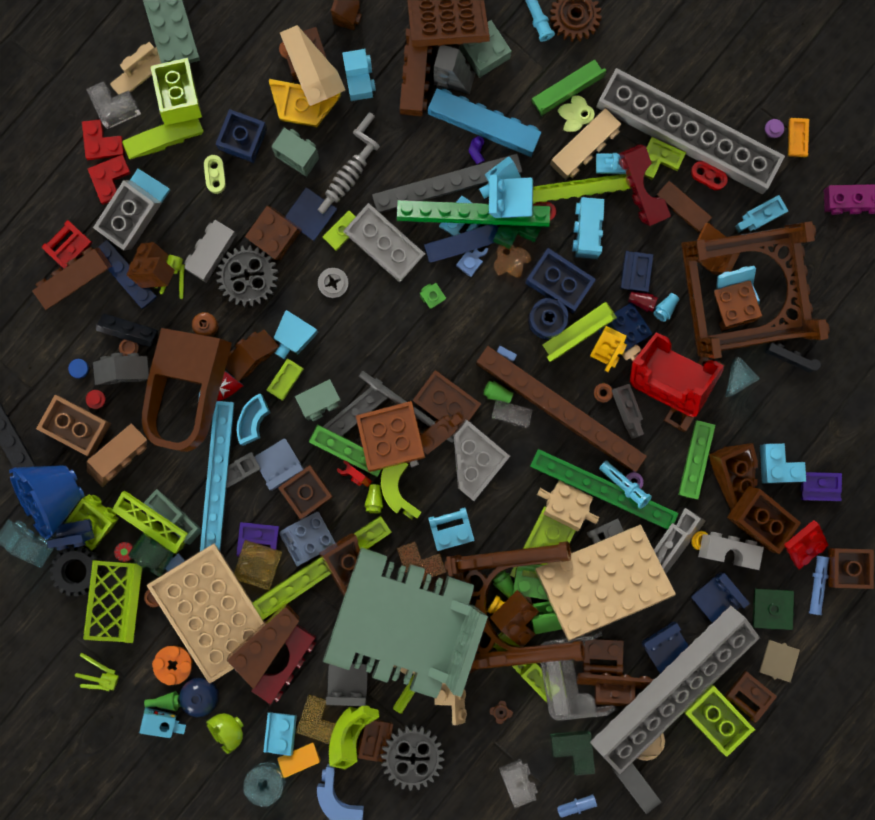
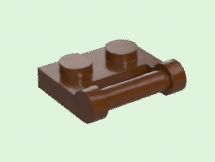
M584 638L585 660L583 661V672L616 674V676L623 675L624 641ZM590 659L616 660V666L590 665Z
M744 671L732 688L724 695L729 702L731 701L747 714L753 723H756L777 697L747 671ZM738 691L756 704L758 709L754 711L736 696Z

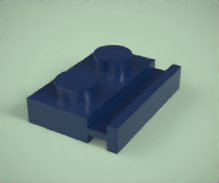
M625 252L620 289L644 293L649 292L653 254Z

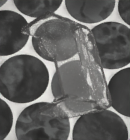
M602 632L587 633L569 642L582 640L585 648V641L594 640L602 636ZM567 637L546 641L541 645L567 643L568 640ZM573 660L541 663L549 714L553 719L560 721L607 716L615 710V706L596 708L595 700L590 694L578 693Z

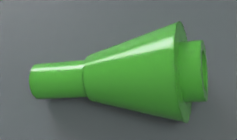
M175 691L157 699H147L144 701V705L146 708L158 707L177 711L180 707L179 695Z

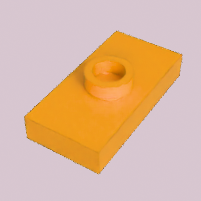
M790 118L788 127V156L807 157L809 119Z

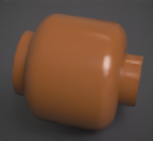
M202 312L194 317L192 328L198 335L213 337L218 331V322L212 314Z

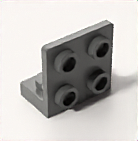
M352 663L349 670L329 664L326 705L366 706L367 664H361L359 669L354 668L355 664Z

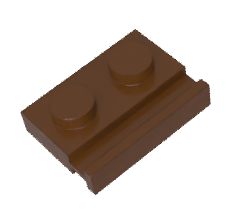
M374 720L362 729L357 758L376 762L385 761L386 759L381 758L380 754L386 753L382 746L389 745L386 739L390 740L393 724Z

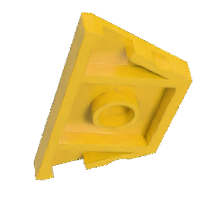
M269 79L280 121L317 127L341 97V93L310 106L300 84Z

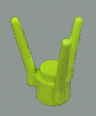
M169 255L166 263L175 270L174 274L180 271L179 297L183 299L185 265L182 264V258ZM166 286L161 287L160 294L164 293Z
M81 653L80 656L107 673H103L101 678L76 673L75 677L99 682V685L81 684L80 687L114 691L119 675H115L116 670L109 669Z

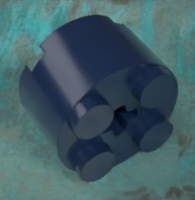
M551 298L538 301L529 314V327L541 339H552L563 332L568 323V311L565 305ZM546 316L552 317L551 323L544 320Z

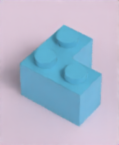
M365 49L343 52L351 101L373 98L372 91H376L374 79L370 80L369 73H372L370 55H366Z
M785 443L760 445L762 484L806 482L805 462L786 463Z

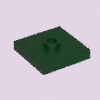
M754 589L753 628L793 630L794 591Z

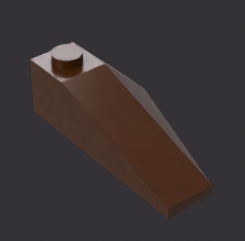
M334 0L331 8L333 24L355 31L356 25H360L362 19L360 0Z

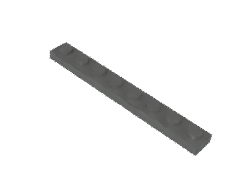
M518 155L507 156L514 161L519 174H521L522 169ZM507 157L372 194L376 210L379 213L397 209L398 200L426 201L486 184L488 181L485 174Z

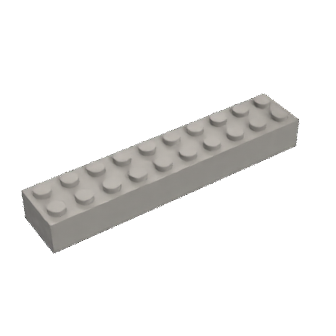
M617 68L596 108L602 111L606 108L615 118L653 138L686 152V155L697 161H705L725 172L728 177L761 194L769 188L785 157L779 152Z
M730 606L685 651L681 652L649 686L639 693L615 719L611 720L590 743L621 774L760 637L748 620Z

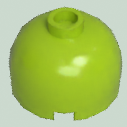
M222 713L206 721L210 733L216 742L224 744L221 748L227 754H230L240 745L243 739L241 729L243 723L238 717L233 718L230 714Z

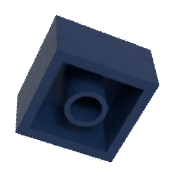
M229 109L216 141V146L222 152L254 163L266 134L267 126L263 121Z

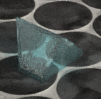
M739 357L732 361L726 397L733 396L760 379Z

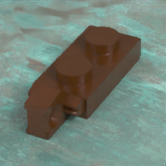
M459 411L452 417L449 415L441 417L420 434L424 452L427 455L459 429L457 424L464 417Z

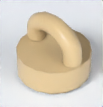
M636 344L624 352L622 356L625 360L631 358L633 361L641 351V348Z

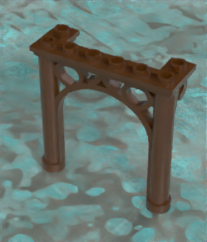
M565 541L559 542L557 545L470 556L446 557L445 570L449 577L455 576V579L470 584L473 575H478L484 584L479 592L473 590L472 596L480 595V599H476L475 607L487 615V593L492 581L499 573L511 567L571 561V548L569 542ZM496 568L488 576V578L483 572L480 571L484 569ZM487 618L483 632H486L491 637L490 644L487 648L478 645L469 674L477 669L564 660L584 661L585 648L582 640L529 647L513 646L503 641L495 633ZM495 643L506 649L505 651L490 652L494 648Z

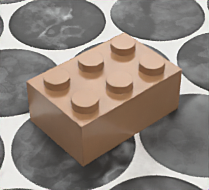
M54 395L36 429L80 453L92 457L111 423L58 395Z

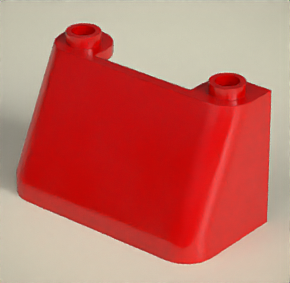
M656 332L633 360L630 382L637 390L690 417H695L702 409L721 376L724 365L717 361L708 360L702 366L672 351L670 339Z

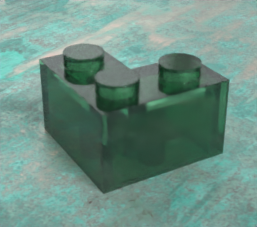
M588 730L550 734L553 757L571 756L575 776L595 774L593 748L590 743L592 738Z

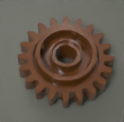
M556 0V2L552 3L553 9L550 10V15L552 16L550 22L554 23L552 29L559 28L557 35L559 36L564 33V40L571 36V42L574 41L575 37L580 42L582 35L588 39L589 32L594 35L595 28H598L600 25L598 21H601L602 16L598 14L601 13V8H596L599 1ZM578 13L580 17L574 18L571 14Z

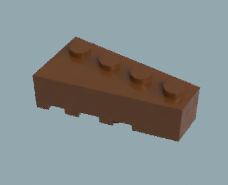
M406 29L400 114L422 116L423 110H427V99H424V93L428 92L429 81L426 80V74H430L431 62H427L428 55H432V46L412 47L410 29Z
M353 533L319 553L343 596H345L360 552L357 536Z
M285 603L228 655L227 662L253 689L298 624L299 616Z

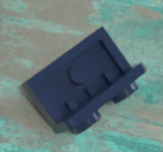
M87 519L61 524L56 530L57 537L47 541L48 548L56 547L57 550L69 548L68 545L73 544L74 547L86 545L85 541L94 538L91 520Z

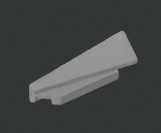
M687 508L684 509L677 525L671 524L654 549L665 574L691 542L693 535L705 523L704 519Z

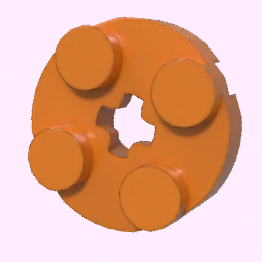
M167 646L156 654L152 663L153 671L158 680L166 685L180 684L190 676L193 660L185 648ZM170 660L172 662L177 661L176 670L173 668L169 669Z

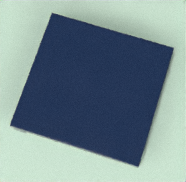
M305 188L285 217L301 228V233L315 241L334 213L337 212V208L330 205L324 214L320 213L317 209L324 199L308 188Z

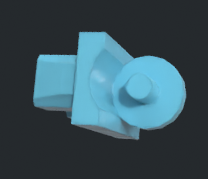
M617 153L596 154V174H626V171L621 168L619 163L620 155Z

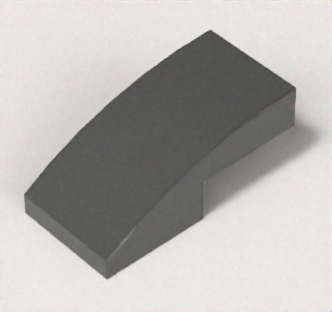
M252 452L228 466L227 488L261 469Z

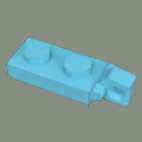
M780 195L748 211L742 216L744 221L738 223L735 227L738 233L747 228L750 231L756 230L787 213L788 209Z

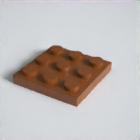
M412 401L356 415L369 472L426 458Z

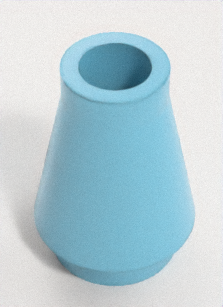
M670 293L667 298L654 308V316L663 322L670 319L680 300L679 297Z

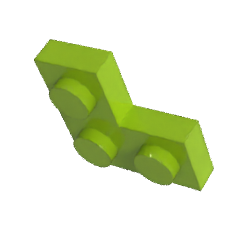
M651 137L646 149L652 164L648 167L644 176L653 180L660 164L678 171L686 152Z

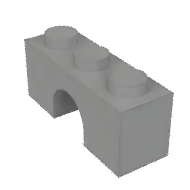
M711 532L710 535L703 534L698 557L724 562L726 553L732 550L735 556L733 565L759 570L764 547L757 546L755 541L746 540L743 543L739 542L740 538L728 536V539L722 538L721 533Z

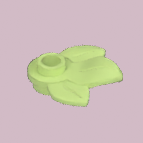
M572 96L571 103L564 104L558 109L560 116L567 120L563 128L566 132L579 131L583 124H589L595 117L593 108L588 106L586 100L581 96ZM583 112H588L586 117H582Z

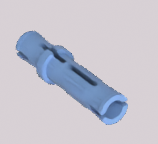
M817 556L815 573H813L814 583L810 614L822 615L826 579L829 577L827 575L829 557Z

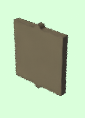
M768 640L759 672L772 676L773 679L778 678L791 682L800 650L787 646L786 643L780 644Z

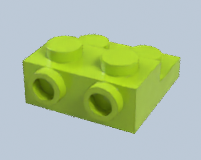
M89 494L81 499L65 523L90 519L94 538L85 541V546L93 551L103 537L110 532L119 518L115 516L116 513L112 511V508H106L101 504V499L98 496Z

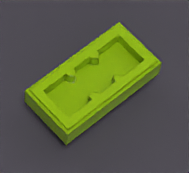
M350 211L323 236V239L335 251L349 239L343 231L356 217Z
M287 358L267 388V391L283 401L304 369Z

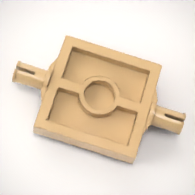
M560 480L551 493L541 488L539 489L537 495L547 500L544 515L576 531H579L585 519L595 524L598 522L599 516L589 512L593 499L592 496Z

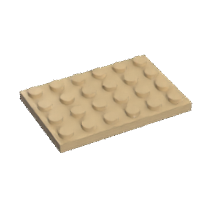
M641 525L571 553V561L552 562L535 569L568 642L676 595Z
M215 543L147 584L148 589L209 683L234 669L227 662L228 655L264 623V620L260 617Z

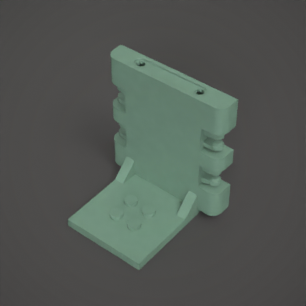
M361 547L323 662L349 670L355 653H358L354 665L356 669H359L363 656L365 655L370 657L366 666V672L370 673L375 659H377L372 675L374 679L387 683L395 665L392 676L393 681H397L399 678L401 667L407 669L403 684L408 685L413 671L415 672L410 686L411 691L437 698L442 683H445L453 695L462 697L488 618L487 615L474 605L469 604L474 585L447 576L442 593L439 594L443 579L438 578L432 592L427 590L431 582V575L427 574L423 586L420 588L425 569L413 564H409L404 582H402L406 567L402 565L398 570L397 578H390L391 572L394 569L393 562H389L384 576L382 572L387 556Z

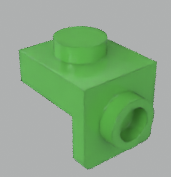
M437 283L433 285L428 284L421 289L420 297L424 303H427L430 309L446 300Z

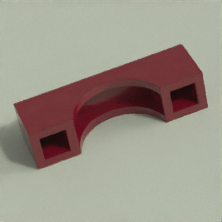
M639 144L619 153L621 158L619 163L621 168L626 171L627 177L625 179L629 188L633 190L632 199L635 205L639 207L640 212H638L642 223L651 226L671 217L665 199L651 197L644 188V174L652 164L646 146Z
M297 624L285 641L290 654L287 667L279 673H264L251 692L269 704H272L274 700L278 702L284 693L281 689L285 684H290L294 678L293 671L295 668L300 669L306 660L303 658L306 651L310 653L316 645V642H314L316 636Z

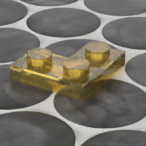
M308 695L296 733L330 744L332 732L336 724L321 719L326 706L325 699Z

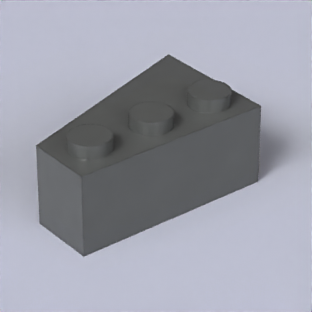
M445 45L439 47L434 64V85H437L436 87L439 89L448 88L470 94L476 73L470 71L471 66L469 64H465L466 59L459 49Z

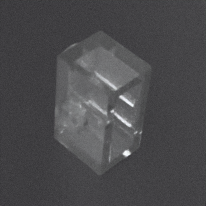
M520 759L499 768L514 808L537 800L535 794L538 791L535 783H530L528 775L531 773L527 763L523 764Z

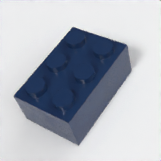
M547 248L525 284L547 298L562 302L567 311L573 314L596 279Z

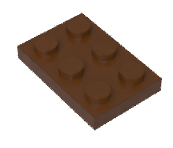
M436 370L413 399L415 404L437 420L446 415L452 417L459 411L464 417L457 424L458 427L461 426L465 419L469 421L481 406L480 402Z

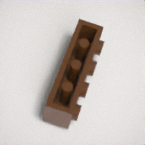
M99 247L86 249L82 252L83 257L80 259L73 258L66 263L68 267L63 270L59 268L52 272V278L49 280L44 278L35 284L37 288L32 290V292L45 310L53 307L112 267Z

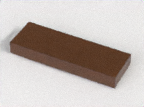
M670 181L656 195V197L665 199L667 206L698 233L702 230L705 223H708L712 218Z

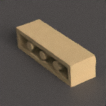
M605 108L551 160L550 165L565 180L569 177H575L580 171L578 168L582 164L586 166L593 159L592 155L596 151L600 152L607 145L605 142L609 138L613 140L620 133L621 123Z

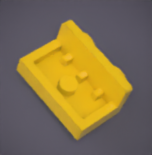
M605 326L590 356L607 364L606 372H609L611 366L615 368L620 358L618 354H623L627 346L624 343L626 335Z

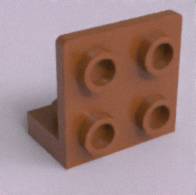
M705 223L697 240L705 239L706 241L726 236L711 224ZM740 253L710 257L705 260H698L697 262L712 274L721 275L724 272L732 271Z
M745 281L714 291L722 321L719 323L721 331L758 321L762 317L751 281Z

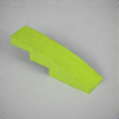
M197 118L166 126L161 125L128 138L122 143L129 159L165 150L167 146L182 143L187 138L202 135L204 131Z
M503 632L498 635L506 643L520 647ZM495 643L494 648L497 651L506 650ZM537 663L512 666L546 703L560 690Z

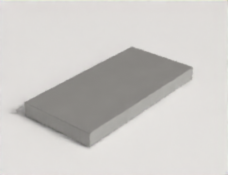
M369 203L343 231L398 282H401L425 255L422 250Z

